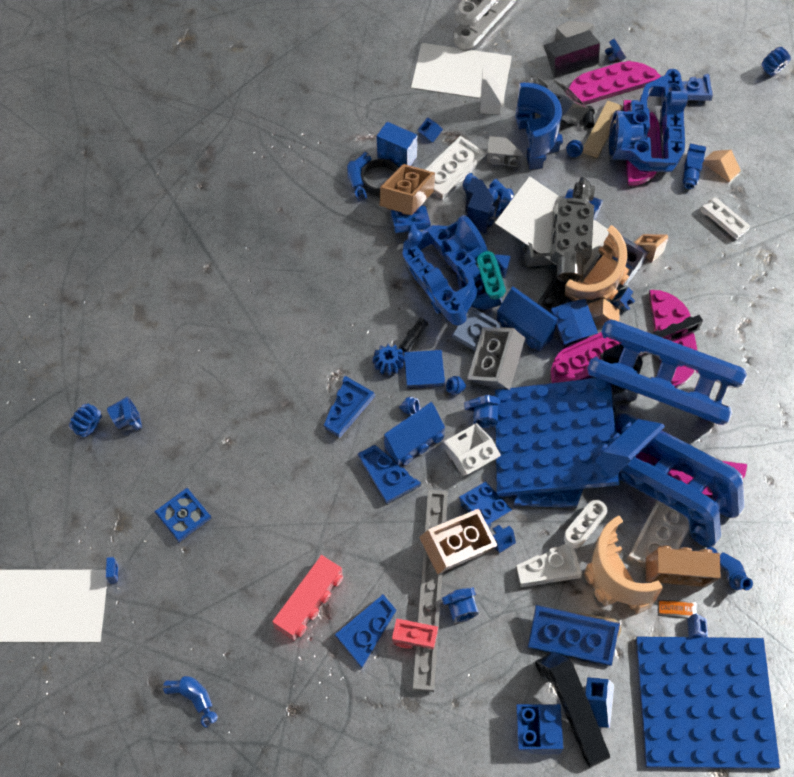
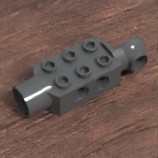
M581 177L579 182L575 183L573 198L559 200L553 209L550 260L557 264V279L566 283L570 279L574 282H580L583 279L584 265L592 256L594 205L590 202L594 198L595 186L591 185L584 177Z

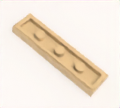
M607 100L584 145L582 153L595 158L599 157L609 137L614 111H622V105Z

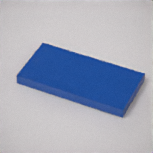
M536 605L528 648L551 653L556 652L560 655L612 666L620 623Z

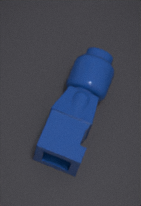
M692 143L689 145L683 175V184L687 189H693L698 184L706 146Z

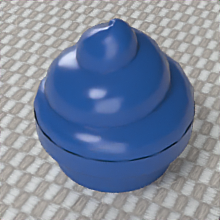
M571 140L566 146L567 154L571 157L580 156L584 149L582 142L579 140Z
M459 376L450 377L446 382V390L452 395H459L466 388V384Z
M407 397L399 406V409L411 416L420 410L419 400Z

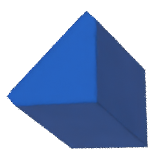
M496 254L495 257L502 278H505L511 256Z
M697 613L687 618L689 637H708L706 618Z

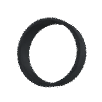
M387 159L372 160L362 169L363 187L372 195L380 196V188L370 186L364 180V176L370 169L375 167H386L396 172L398 170L396 164Z

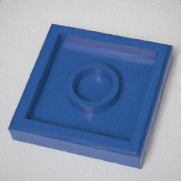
M442 350L404 352L407 389L445 386Z

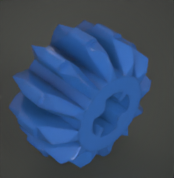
M777 47L767 54L761 65L770 76L776 75L789 64L791 57L786 49Z
M387 343L386 347L380 345L379 350H375L372 358L375 369L380 370L381 375L387 372L388 376L391 375V372L397 374L398 369H402L405 362L402 349H397L396 344L390 347L389 343Z
M89 403L83 404L74 412L73 417L70 419V429L78 436L88 437L100 423L102 418L101 411Z

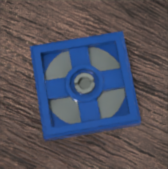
M188 488L154 511L179 543L212 519L211 515Z

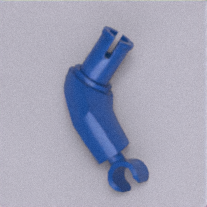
M364 152L355 161L352 160L347 164L348 179L352 188L356 189L355 196L358 201H360L359 196L361 194H364L367 199L365 190L361 188L364 186L361 178V169L372 160L367 152Z
M495 179L489 187L492 188L497 185L502 187V190L498 192L499 203L495 217H500L514 198V192L511 188H505L498 179Z
M712 546L706 548L712 550V553H718ZM722 552L720 555V568L725 572L729 586L735 590H750L753 586V581L747 577L741 562Z
M183 676L180 680H167L164 682L163 686L171 687L163 688L165 694L181 693L185 698L192 701L198 713L204 712L205 715L201 717L203 727H208L217 721V714L210 711L213 705L208 692L196 679L190 676Z

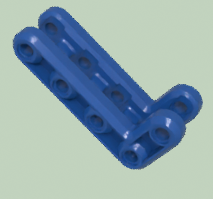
M609 319L604 323L601 330L603 338L606 339L607 337L620 342V345L624 348L618 363L611 364L598 359L599 357L597 356L590 359L587 366L588 375L691 413L715 424L725 425L729 423L732 410L730 406L722 404V400L727 387L739 388L744 385L747 378L744 368L616 320ZM647 352L657 356L662 361L656 377H645L637 374V371L633 369L639 353ZM677 367H687L695 370L700 375L693 392H685L674 388L675 385H672L671 381ZM718 382L720 383V388L715 400H712L709 396L714 383Z
M619 413L614 418L615 435L617 433L622 435L623 432L621 430L629 422L633 424L639 418L629 413ZM661 430L642 450V452L659 459V461L653 466L634 457L618 473V478L683 514L689 521L690 535L693 540L704 547L714 546L722 536L720 513L728 518H736L744 510L742 475L734 467ZM674 468L693 477L689 484H686L667 474ZM706 487L711 489L713 500L702 493Z

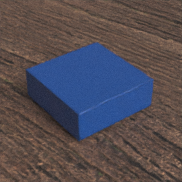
M114 557L106 558V579L110 584H117L119 564Z

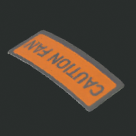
M658 600V616L689 618L697 613L695 602Z

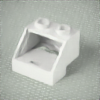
M477 423L441 443L461 476L468 475L501 456L492 438ZM466 433L467 437L461 440L458 439L459 436Z

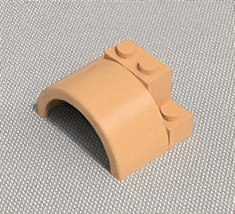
M611 225L608 228V236L603 242L604 245L599 248L598 253L603 256L584 279L583 283L574 282L570 279L565 285V296L571 301L604 298L607 301L609 299L613 300L618 293L616 290L620 284L624 285L628 280L629 276L627 274L629 269L625 267L627 261L626 244L622 235L614 226Z
M617 516L606 524L598 537L592 562L587 564L584 576L586 581L593 585L597 600L602 602L605 607L619 601L628 604L630 609H634L636 614H639L653 606L663 587L659 580L652 583H636L633 581L619 557L622 548L615 545L618 542L615 531L618 525L623 523L621 517Z

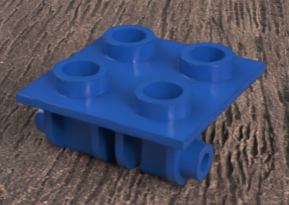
M487 482L459 496L461 506L468 513L476 509L480 510L488 528L492 526V522L512 511Z

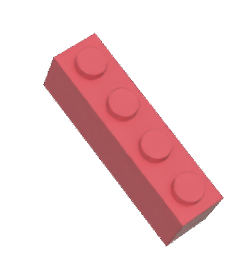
M321 555L272 621L274 628L293 641L297 637H302L307 629V623L310 619L314 620L316 618L320 605L322 603L325 604L329 600L333 587H338L343 579L342 568Z

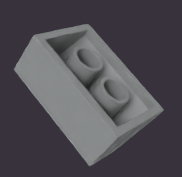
M483 327L467 380L492 389L510 390L525 337L514 328Z

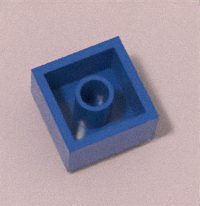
M386 122L377 134V158L390 160L398 168L403 164L411 166L417 158V134Z

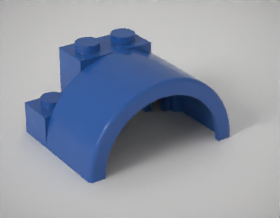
M524 82L519 83L515 118L518 129L526 130L530 148H527L526 160L529 170L543 168L546 154L559 152L560 145L563 144L562 134H559L562 107L556 95L546 87ZM535 113L541 115V117L535 118Z

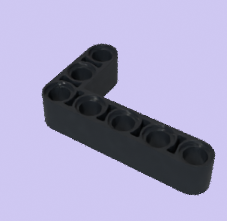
M556 652L536 660L535 665L540 676L555 687L581 754L588 767L592 768L610 759L608 748L572 662Z

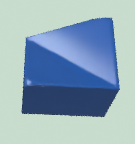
M427 117L417 131L431 142H434L443 131V128Z

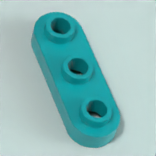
M485 251L478 256L477 264L488 296L491 299H499L506 292L504 281L495 255L490 251Z

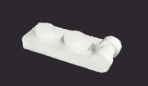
M716 197L711 198L708 204L700 207L702 214L708 215L736 240L750 228L749 224Z

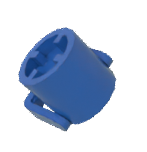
M484 395L464 402V408L473 412V424L477 423L481 428H492L498 424V404L501 401L498 397Z
M128 396L107 408L109 416L119 430L127 425H130L135 431L142 429L140 413Z
M474 587L455 590L442 597L443 604L449 606L453 622L467 621L479 614L474 596L477 595Z

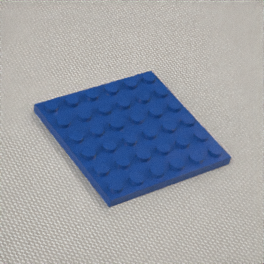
M598 378L515 387L510 388V390H495V397H498L501 401L498 404V424H496V447L501 455L496 458L498 497L619 485L618 474L611 478L595 462L600 456L598 451L605 444L610 446L612 444L610 440L615 436L611 383Z
M636 637L645 768L780 769L764 638Z

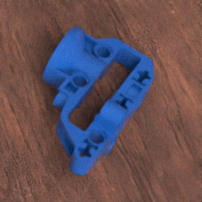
M669 69L664 76L646 84L640 100H631L630 111H614L609 131L610 159L628 160L640 171L673 172L685 151L684 109L688 99L687 92L682 90V79L678 70ZM649 96L661 97L660 126L663 127L664 159L651 157L650 137H647L650 129L649 108H647Z
M465 215L459 217L458 221L449 226L432 225L421 231L423 237L421 242L417 244L411 243L409 239L404 241L403 257L411 275L429 296L434 310L438 314L442 313L456 326L466 322V314L477 297V289L474 284V278L480 275L476 265L477 258L481 253L488 251L478 229ZM432 244L467 286L454 292L439 268H434L431 263H428L421 250Z

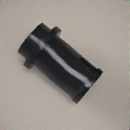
M587 106L590 110L584 115V127L590 129L595 125V109L592 106Z

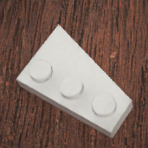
M566 543L549 549V552L541 556L537 555L516 565L520 588L579 579L582 575L575 548L569 547Z

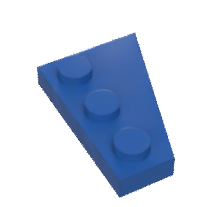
M709 74L703 75V78L690 77L688 81H682V90L688 94L687 100L712 101L713 93Z
M344 376L342 380L343 384L337 392L336 401L331 406L324 423V428L339 438L375 398L373 391L347 376Z
M376 445L358 453V458L386 504L421 486L420 481L410 476L408 471L398 466L391 457Z
M583 489L517 495L514 506L577 508Z
M384 594L335 634V637L361 668L397 611Z

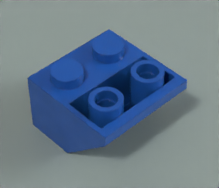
M517 704L518 750L538 755L561 754L563 751L561 704Z

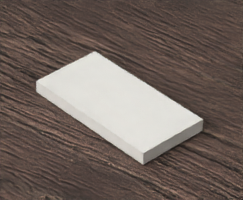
M460 136L425 169L435 172L433 193L443 200L465 179L467 174L471 173L487 158V153Z
M657 500L627 559L646 568V557L659 548V546H671V549L679 550L689 530L688 519L683 514Z

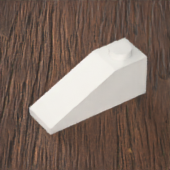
M483 66L480 114H500L501 107L504 108V97H501V89L487 66Z

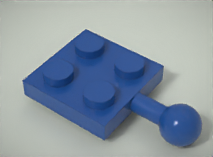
M420 206L413 215H406L402 212L391 210L395 233L410 231L408 234L409 241L413 244L421 242L423 236L419 230H425L431 226L426 206Z

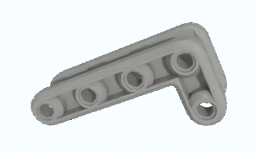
M461 0L455 7V20L460 25L454 31V44L460 49L467 50L473 48L517 0Z

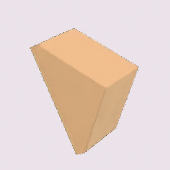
M732 150L713 151L703 162L704 165L728 182L733 180L741 171Z
M642 234L634 243L649 251L646 258L653 262L664 252L669 237L667 234Z
M603 298L588 304L595 325L603 326L609 319L619 321L620 310Z

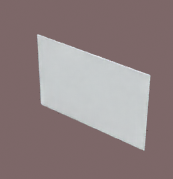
M422 43L411 88L480 98L483 66H487L501 89V97H504L512 56Z
M529 177L495 224L529 246L528 242L531 243L533 249L538 253H550L553 209L557 202L563 198ZM595 220L593 221L592 256L584 265L583 275L599 254V248L604 245L603 242L608 236V229Z
M0 570V642H101L107 589L106 570Z

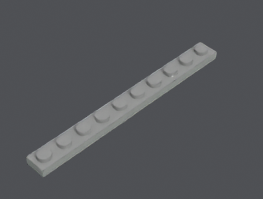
M428 490L425 532L446 522L448 491ZM424 548L418 623L437 626L439 630L442 573L437 574ZM438 633L434 649L416 646L413 691L434 692Z

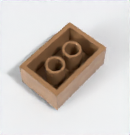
M403 164L380 187L379 206L385 207L388 210H396L406 215H413L434 192L435 172Z
M479 509L430 528L419 537L437 574L486 554L497 546Z
M659 546V548L646 557V582L659 580L663 584L707 587L721 578L720 553H712L710 549L692 551V548L688 547L677 550L671 549V546Z

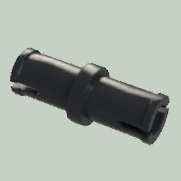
M419 317L412 329L407 331V336L398 346L399 349H402L403 352H410L415 342L421 339L420 335L429 323Z

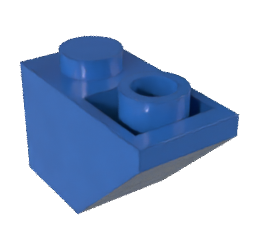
M587 677L585 694L597 724L600 728L610 729L614 684L609 679Z

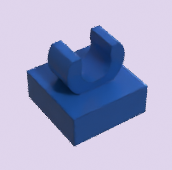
M615 38L609 41L611 47L605 50L607 56L612 53L608 57L609 60L612 62L617 57L620 61L624 60L626 56Z
M629 287L619 290L610 303L617 308L620 307L623 311L630 310L627 303L630 305L635 302L631 297L633 291Z
M497 525L492 529L495 532L493 538L497 544L495 549L499 553L516 543L514 530L510 526L503 529L500 525Z

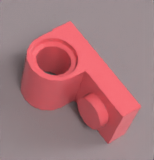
M396 618L392 636L393 644L406 649L413 648V645L434 649L438 627Z

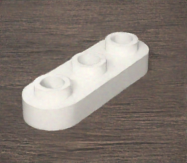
M599 500L591 501L566 530L564 535L565 543L571 548L581 547L605 518L607 506Z

